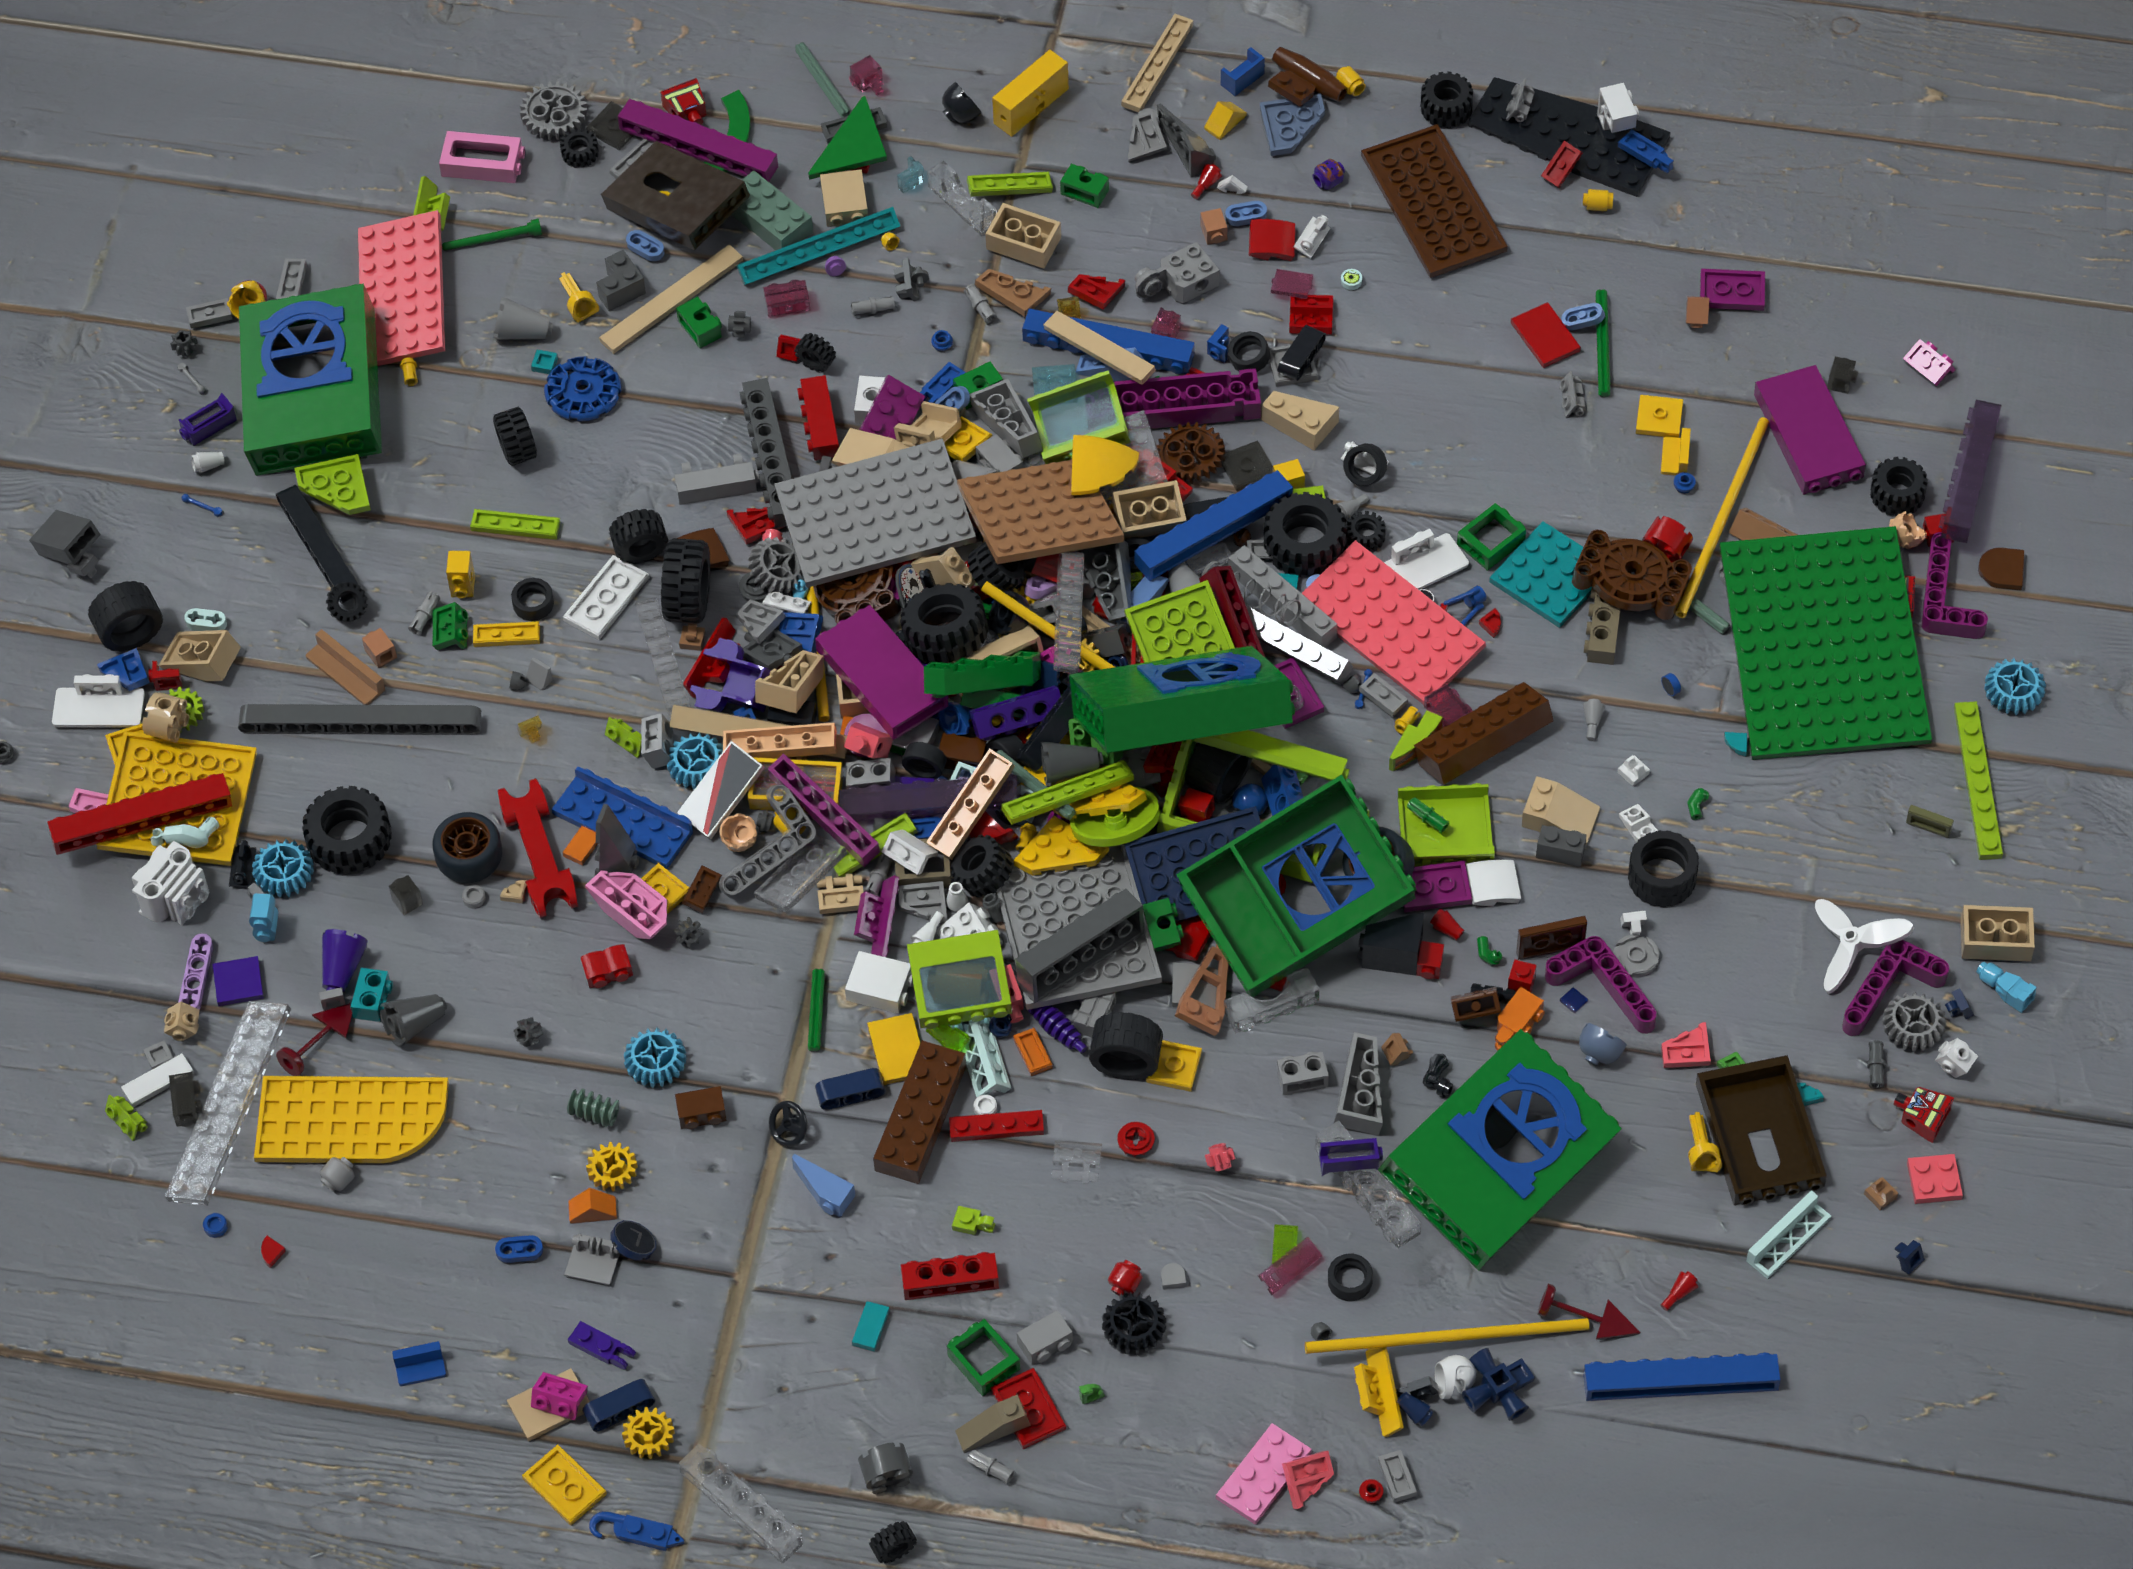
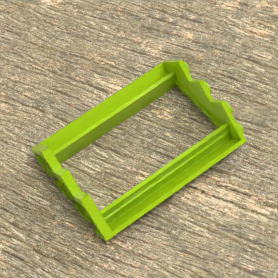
M1250 730L1184 740L1177 754L1173 768L1174 772L1171 782H1169L1156 834L1197 823L1196 821L1175 815L1178 809L1180 792L1185 782L1187 766L1196 747V742L1328 781L1335 779L1341 774L1345 780L1348 779L1350 769L1346 768L1348 759ZM1315 844L1313 855H1308L1315 867L1327 847L1326 844ZM1294 852L1284 863L1280 874L1312 883L1313 881Z

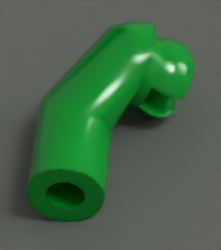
M1703 788L1694 790L1687 801L1692 820L1702 818L1699 805L1701 802H1706V799H1709V792Z
M1481 936L1477 938L1479 958L1490 965L1499 964L1502 960V953L1489 949L1488 937Z

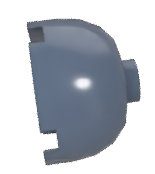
M1586 1023L1579 1038L1580 1049L1586 1055L1585 1060L1595 1066L1598 1063L1611 1064L1615 1062L1627 1046L1620 1038L1608 1034V1031L1591 1023Z

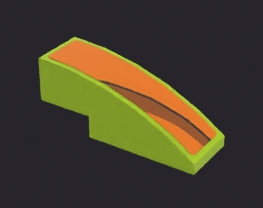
M1426 710L1417 727L1408 724L1389 757V770L1395 771L1417 758L1414 745L1441 730L1443 717Z

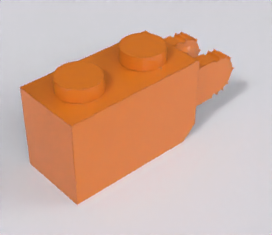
M1522 987L1518 989L1498 1016V1034L1495 1036V1048L1497 1051L1520 1029L1529 1034L1531 1033L1533 1024L1540 1022L1545 1013L1543 1010L1544 1000Z

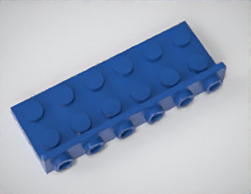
M577 766L575 769L576 777L553 806L552 814L580 828L584 826L596 832V821L603 804H608L635 844L637 855L654 864L659 863L668 869L693 834L690 819L684 815L672 812L666 806H659L645 796L636 795L630 789L622 788L608 778H601L589 769Z

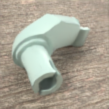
M208 817L199 828L186 824L165 827L164 832L160 828H155L152 832L153 836L150 838L151 844L159 846L165 840L169 844L175 841L188 847L201 848L208 844V837L219 827V822L213 817Z

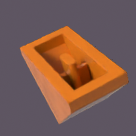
M588 1188L568 1201L570 1224L617 1219L616 1197Z

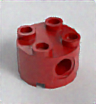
M1658 516L1644 535L1642 541L1656 546L1664 552L1672 563L1683 557L1693 541V536L1690 532L1686 534L1684 532L1686 527L1676 520L1666 516L1660 519Z

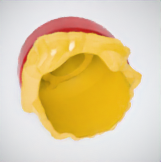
M254 280L243 281L231 289L232 294L229 297L227 306L232 314L239 319V306L266 302L267 292L259 282Z

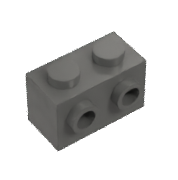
M1542 825L1537 842L1536 858L1581 867L1587 834H1582L1575 830L1559 829L1556 826Z

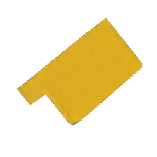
M1682 428L1681 438H1663L1661 474L1677 475L1683 472L1687 473L1691 428Z

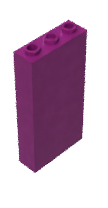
M1816 365L1755 382L1754 396L1764 417L1769 420V427L1803 495L1816 493L1828 487H1837L1842 483L1857 481L1864 477L1866 464Z
M871 605L864 609H859L853 616L846 620H841L835 627L820 633L815 638L817 652L820 655H824V660L893 740L948 707V695L942 698L932 697V694L924 693V666Z

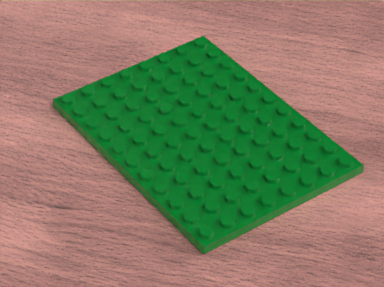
M1896 526L1720 542L1721 561L1752 760L1931 744L1932 736Z

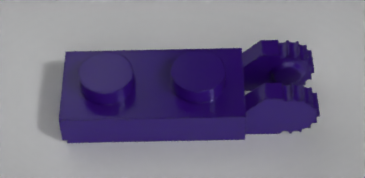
M582 1321L578 1323L568 1338L570 1345L621 1369H626L628 1364L623 1358L617 1356L616 1353L620 1352L631 1358L636 1354L632 1347L621 1343V1341Z

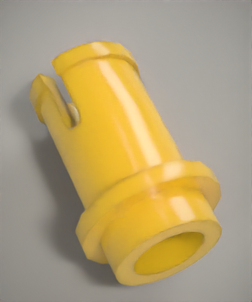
M410 357L404 358L401 361L400 368L403 370L404 384L414 386L418 383L416 375L417 363Z
M1410 706L1401 718L1396 719L1394 727L1398 733L1403 734L1408 724L1413 725L1421 716L1420 712L1414 715L1418 709Z
M1025 823L1020 827L1021 835L1015 848L1017 851L1021 852L1037 835V828L1034 825Z

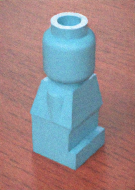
M1982 962L1979 965L1976 973L1979 974L1980 980L1991 987H1995V991L2002 1000L2022 1013L2035 999L2037 987L2031 983L2028 984L2020 976L2008 972L2004 973L2001 968L1993 963L1987 964Z

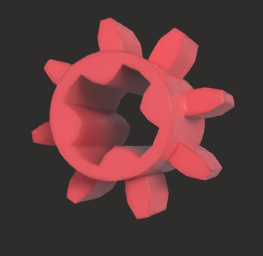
M1225 1143L1215 1144L1208 1148L1210 1153L1205 1155L1207 1166H1214L1215 1171L1225 1170L1232 1166L1230 1161L1235 1160L1233 1148H1226Z

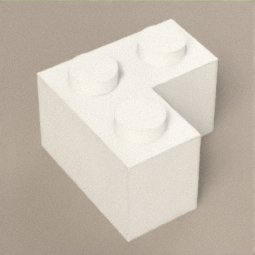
M1624 83L1600 88L1597 115L1603 130L1610 129L1614 133L1636 128L1639 111L1637 106H1633L1632 94L1630 90L1626 89Z

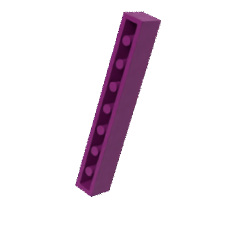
M629 99L618 115L619 129L651 142H661L691 157L744 177L755 171L769 182L778 168L777 154L771 150H765L752 143L741 141L734 136L725 135L715 129H709L696 122L685 120L678 115H672L659 108L645 105L641 101Z

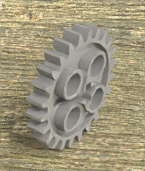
M549 81L546 87L541 83V89L538 90L533 87V93L527 92V98L522 99L523 104L520 105V116L523 126L526 125L527 131L532 130L533 135L539 133L541 139L548 135V139L551 140L552 136L555 135L558 140L561 134L565 136L566 132H571L574 128H581V123H585V117L588 116L585 96L581 95V90L575 91L574 85L568 88L567 82L560 86L559 81H557L552 86V83Z

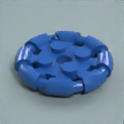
M588 356L568 359L562 365H557L547 377L548 383L544 386V396L547 404L552 406V411L560 417L568 420L574 418L578 419V421H590L599 418V415L602 413L607 414L617 404L619 400L618 394L621 393L622 387L620 377L617 372L613 371L614 368L604 360L598 358L589 359ZM572 370L573 373L568 375L567 371ZM580 385L588 386L585 390L577 389ZM573 407H580L579 411L573 410Z

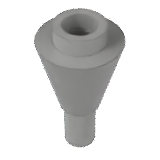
M1363 494L1356 499L1336 504L1341 508V512L1345 514L1347 522L1360 506L1369 501V498L1366 494Z
M1589 699L1583 703V708L1588 726L1587 740L1594 741L1596 740V729L1605 705L1598 699Z

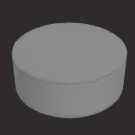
M470 885L462 893L463 902L468 908H479L486 899L483 888L478 885Z

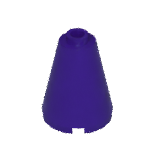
M327 929L325 933L323 932L322 987L326 991L341 987L342 992H345L367 948L368 940L365 937L356 933L352 937L346 935L347 931L338 929Z

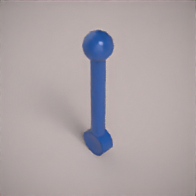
M188 494L182 495L183 502H191L212 511L217 517L222 515L220 507L213 508L190 498Z
M1371 669L1364 671V682L1373 674ZM1361 692L1359 699L1355 701L1356 709L1363 708L1364 695Z

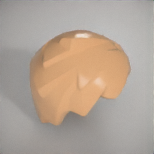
M1904 511L1895 518L1890 519L1889 527L1896 526L1899 546L1911 549L1920 545L1926 539L1927 533L1917 526L1913 514H1907Z
M740 813L728 816L720 826L721 841L733 852L748 850L755 844L757 838L754 820Z

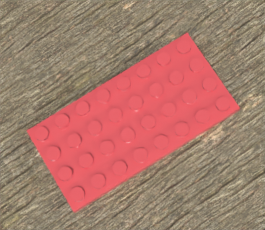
M436 210L358 228L359 284L364 283L375 308L378 366L399 362L408 357L417 358L444 352L441 215L439 211Z
M1356 540L1302 592L1306 598L1337 623V636L1424 706H1427L1486 647L1485 641Z

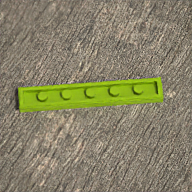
M1122 760L1002 804V811L1012 825L1133 781L1134 774L1126 762Z

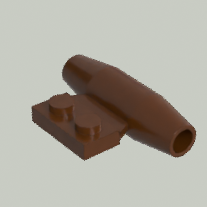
M1279 47L1274 52L1272 61L1283 71H1280L1269 80L1268 87L1300 107L1313 98L1314 92L1338 102L1346 96L1348 88L1332 73L1307 57L1283 47Z

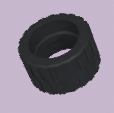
M125 581L104 589L91 602V606L88 609V617L104 647L111 651L123 652L143 646V644L149 642L157 635L163 623V615L149 588L144 583L137 581Z
M1200 743L1188 763L1185 782L1195 790L1213 795L1215 802H1223L1238 788L1253 758Z
M1668 830L1650 832L1638 839V842L1632 847L1628 870L1629 886L1636 897H1639L1644 903L1660 907H1672L1690 897L1696 886L1699 856L1695 846L1681 834ZM1664 858L1676 862L1684 872L1672 879H1660L1646 872L1643 865L1650 860Z
M1129 1012L1103 1015L1094 1024L1089 1061L1099 1072L1117 1079L1139 1080L1152 1076L1158 1069L1163 1031L1159 1028L1158 1024L1142 1015Z

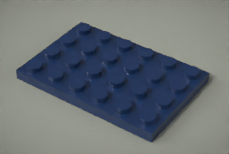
M1256 806L1125 843L1124 846L1141 904L1169 898L1170 904L1175 903L1178 916L1174 917L1175 923L1200 917L1180 886L1176 874L1259 825L1261 822ZM1164 919L1157 926L1161 928L1171 923L1169 920Z

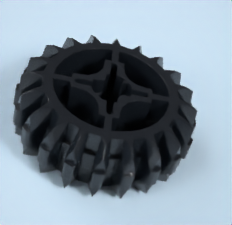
M1130 1291L1129 1297L1125 1298L1121 1294L1119 1296L1120 1301L1113 1299L1111 1301L1112 1306L1107 1305L1105 1308L1106 1313L1102 1316L1104 1321L1102 1323V1330L1105 1331L1104 1337L1109 1339L1111 1346L1117 1345L1118 1351L1126 1348L1127 1354L1131 1350H1135V1353L1138 1355L1140 1349H1143L1147 1353L1149 1345L1155 1348L1157 1341L1163 1339L1162 1333L1166 1331L1164 1310L1162 1307H1159L1157 1300L1151 1302L1150 1295L1142 1298V1293L1139 1292L1137 1297H1134ZM1140 1312L1146 1313L1152 1320H1149L1148 1317L1143 1316ZM1137 1317L1136 1324H1134L1133 1329H1131L1132 1322H1135V1318ZM1117 1327H1120L1121 1330L1126 1331L1128 1335H1125L1122 1332H1120L1117 1329Z

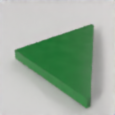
M866 96L860 99L808 172L809 180L819 178L820 174L843 172L887 161V155Z

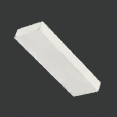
M180 1054L121 1086V1089L132 1107H135L194 1074V1071L184 1055Z

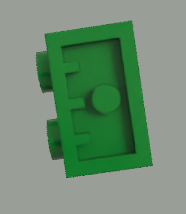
M456 602L433 609L432 646L436 650L457 644L461 649L467 648V621L469 617L467 611Z

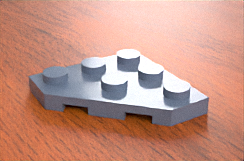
M1321 94L1313 95V98L1301 107L1288 99L1260 102V112L1270 155L1276 156L1292 153L1324 117L1325 108Z

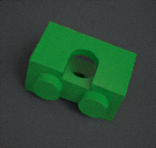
M1071 163L1060 181L1061 195L1099 208L1109 192V177L1102 173H1089L1085 167Z
M698 296L676 308L678 322L700 349L722 337V323L717 316L710 315V307L706 302L703 303Z
M991 361L954 378L953 386H964L969 391V394L1001 382L1003 378ZM970 401L968 405L965 407L966 410L972 407Z
M1169 898L1143 904V912L1154 951L1158 952L1180 946V939L1184 938L1181 924L1176 926L1174 917L1178 916L1175 903L1170 904ZM1167 919L1171 924L1169 928L1161 929L1157 926L1161 920Z

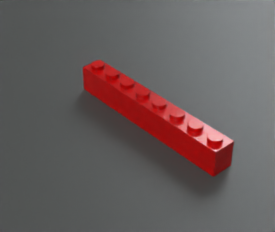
M224 773L212 774L203 779L190 780L185 784L174 787L168 786L163 790L152 793L147 792L130 799L125 798L116 803L100 805L87 811H78L69 816L56 817L53 820L47 821L56 855L229 808L232 807V800Z

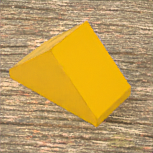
M1218 101L1204 126V130L1221 140L1247 116V112L1232 102Z

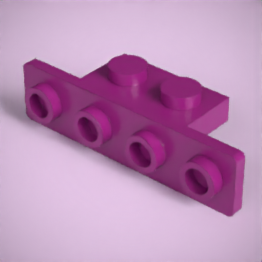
M895 875L883 881L881 897L866 891L861 893L854 931L855 936L873 943L871 954L887 957L889 952L888 941L892 933V917L896 910L894 905L899 891V877Z

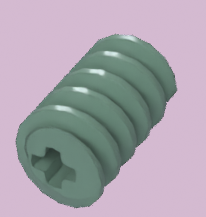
M582 1088L579 1094H577L575 1089L569 1098L567 1113L571 1116L576 1114V1117L580 1119L584 1117L587 1121L593 1120L595 1124L601 1123L604 1127L613 1126L618 1116L620 1101L616 1100L611 1105L610 1097H607L605 1102H602L601 1094L595 1100L594 1092L591 1091L586 1097L585 1089Z

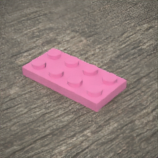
M1272 1423L1218 1491L1216 1499L1256 1525L1287 1485L1282 1463L1311 1454L1312 1449Z

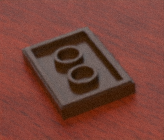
M1586 916L1518 929L1516 949L1518 960L1564 951L1585 940L1587 930Z

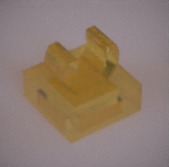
M1078 296L1057 299L1059 312L1068 317L1081 319Z
M537 715L518 723L517 730L520 737L528 735L531 744L539 741L540 735L538 730L541 729L542 722Z

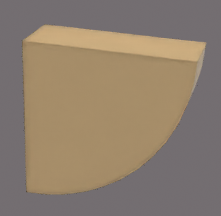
M518 880L509 887L504 888L501 892L500 900L523 903L527 889L525 881L527 880Z

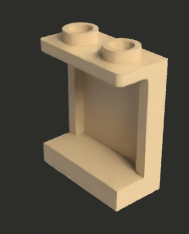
M862 169L820 174L827 227L845 225L868 216Z
M924 401L921 404L922 415L911 425L898 423L894 427L896 440L908 447L942 438L945 443L962 427L959 410L954 407Z
M954 547L948 548L942 555L932 556L930 554L916 558L911 563L912 568L919 577L920 570L929 569L935 584L945 585L946 583H952L953 585L961 584L965 588H971L976 583L969 568Z

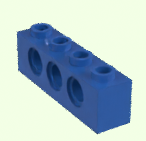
M1273 765L1261 778L1272 816L1303 798L1298 777L1294 770Z

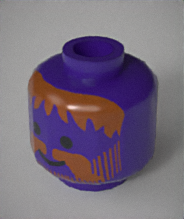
M1328 159L1315 167L1314 174L1312 175L1313 180L1319 188L1329 190L1343 182L1345 169L1340 162Z

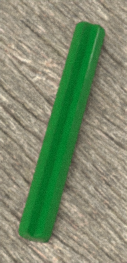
M814 969L812 971L808 1050L811 1052H818L821 1047L825 971L823 969Z

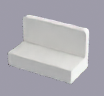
M903 829L890 832L881 851L917 875L922 874L928 859L938 854L937 850Z

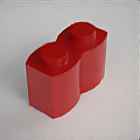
M625 944L611 946L603 951L591 952L580 957L589 988H602L611 981L623 982L633 976Z

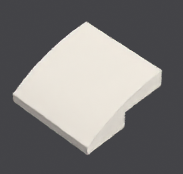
M1486 860L1466 864L1473 905L1493 907L1497 902L1519 903L1521 895L1514 860Z

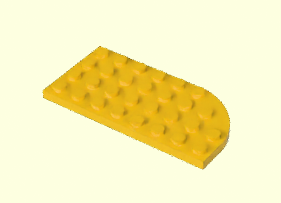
M263 1076L254 1160L255 1162L327 1163L332 1157L340 1160L342 1157H345L351 1163H389L408 1157L424 1147L441 1127L447 1107L448 1077Z

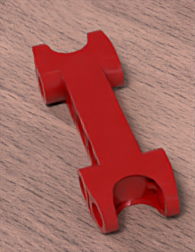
M535 778L529 780V792L523 797H512L505 788L498 789V796L506 827L518 825L535 876L534 879L525 881L533 908L538 917L542 918L547 916L546 905L552 899H564L571 909L578 907L570 869L561 871L557 869L540 819L550 815L544 792Z

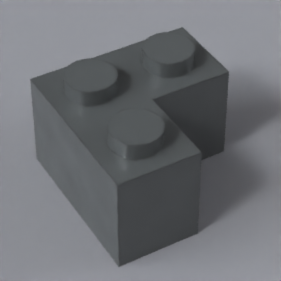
M624 250L605 258L608 276L596 283L598 296L608 311L646 294L644 278Z

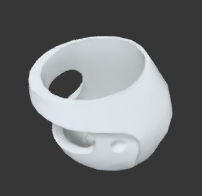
M1448 1356L1437 1362L1435 1366V1382L1438 1384L1440 1392L1438 1395L1441 1399H1450L1454 1386L1462 1394V1391L1472 1388L1475 1383L1476 1369L1472 1362L1464 1356Z

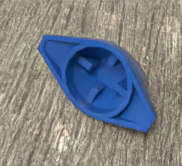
M948 702V707L933 715V718L939 720V726L947 734H968L969 729L973 726L969 712L972 709L957 702Z

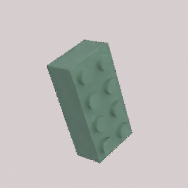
M752 171L742 179L746 184L750 197L731 215L774 250L800 242L813 233L812 216L757 172Z

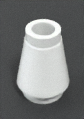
M196 452V455H191L194 472L203 473L223 465V453Z
M953 882L949 886L946 905L950 910L958 912L968 903V897L962 884Z

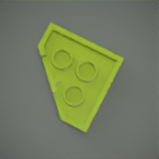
M358 454L294 468L300 491L348 515L371 510Z

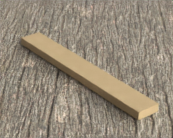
M727 245L600 336V342L615 354L675 311L677 307L686 303L736 267V265L743 262V256L731 245Z
M674 704L669 727L723 736V731L792 725ZM836 734V754L825 755L846 758L847 749L844 747L847 735Z

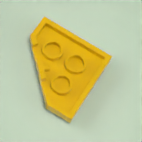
M1125 783L1075 801L1069 805L1076 811V814L1072 817V819H1075L1077 814L1089 813L1090 816L1108 814V810L1121 809V812L1131 811L1147 800L1144 791ZM1053 809L1054 813L1062 816L1059 812Z
M1053 816L1014 859V866L1032 876L1040 875L1041 871L1055 870V872L1073 870L1074 866L1080 865L1092 867L1096 866L1109 852V847L1091 846L1080 842L1074 837L1070 824Z

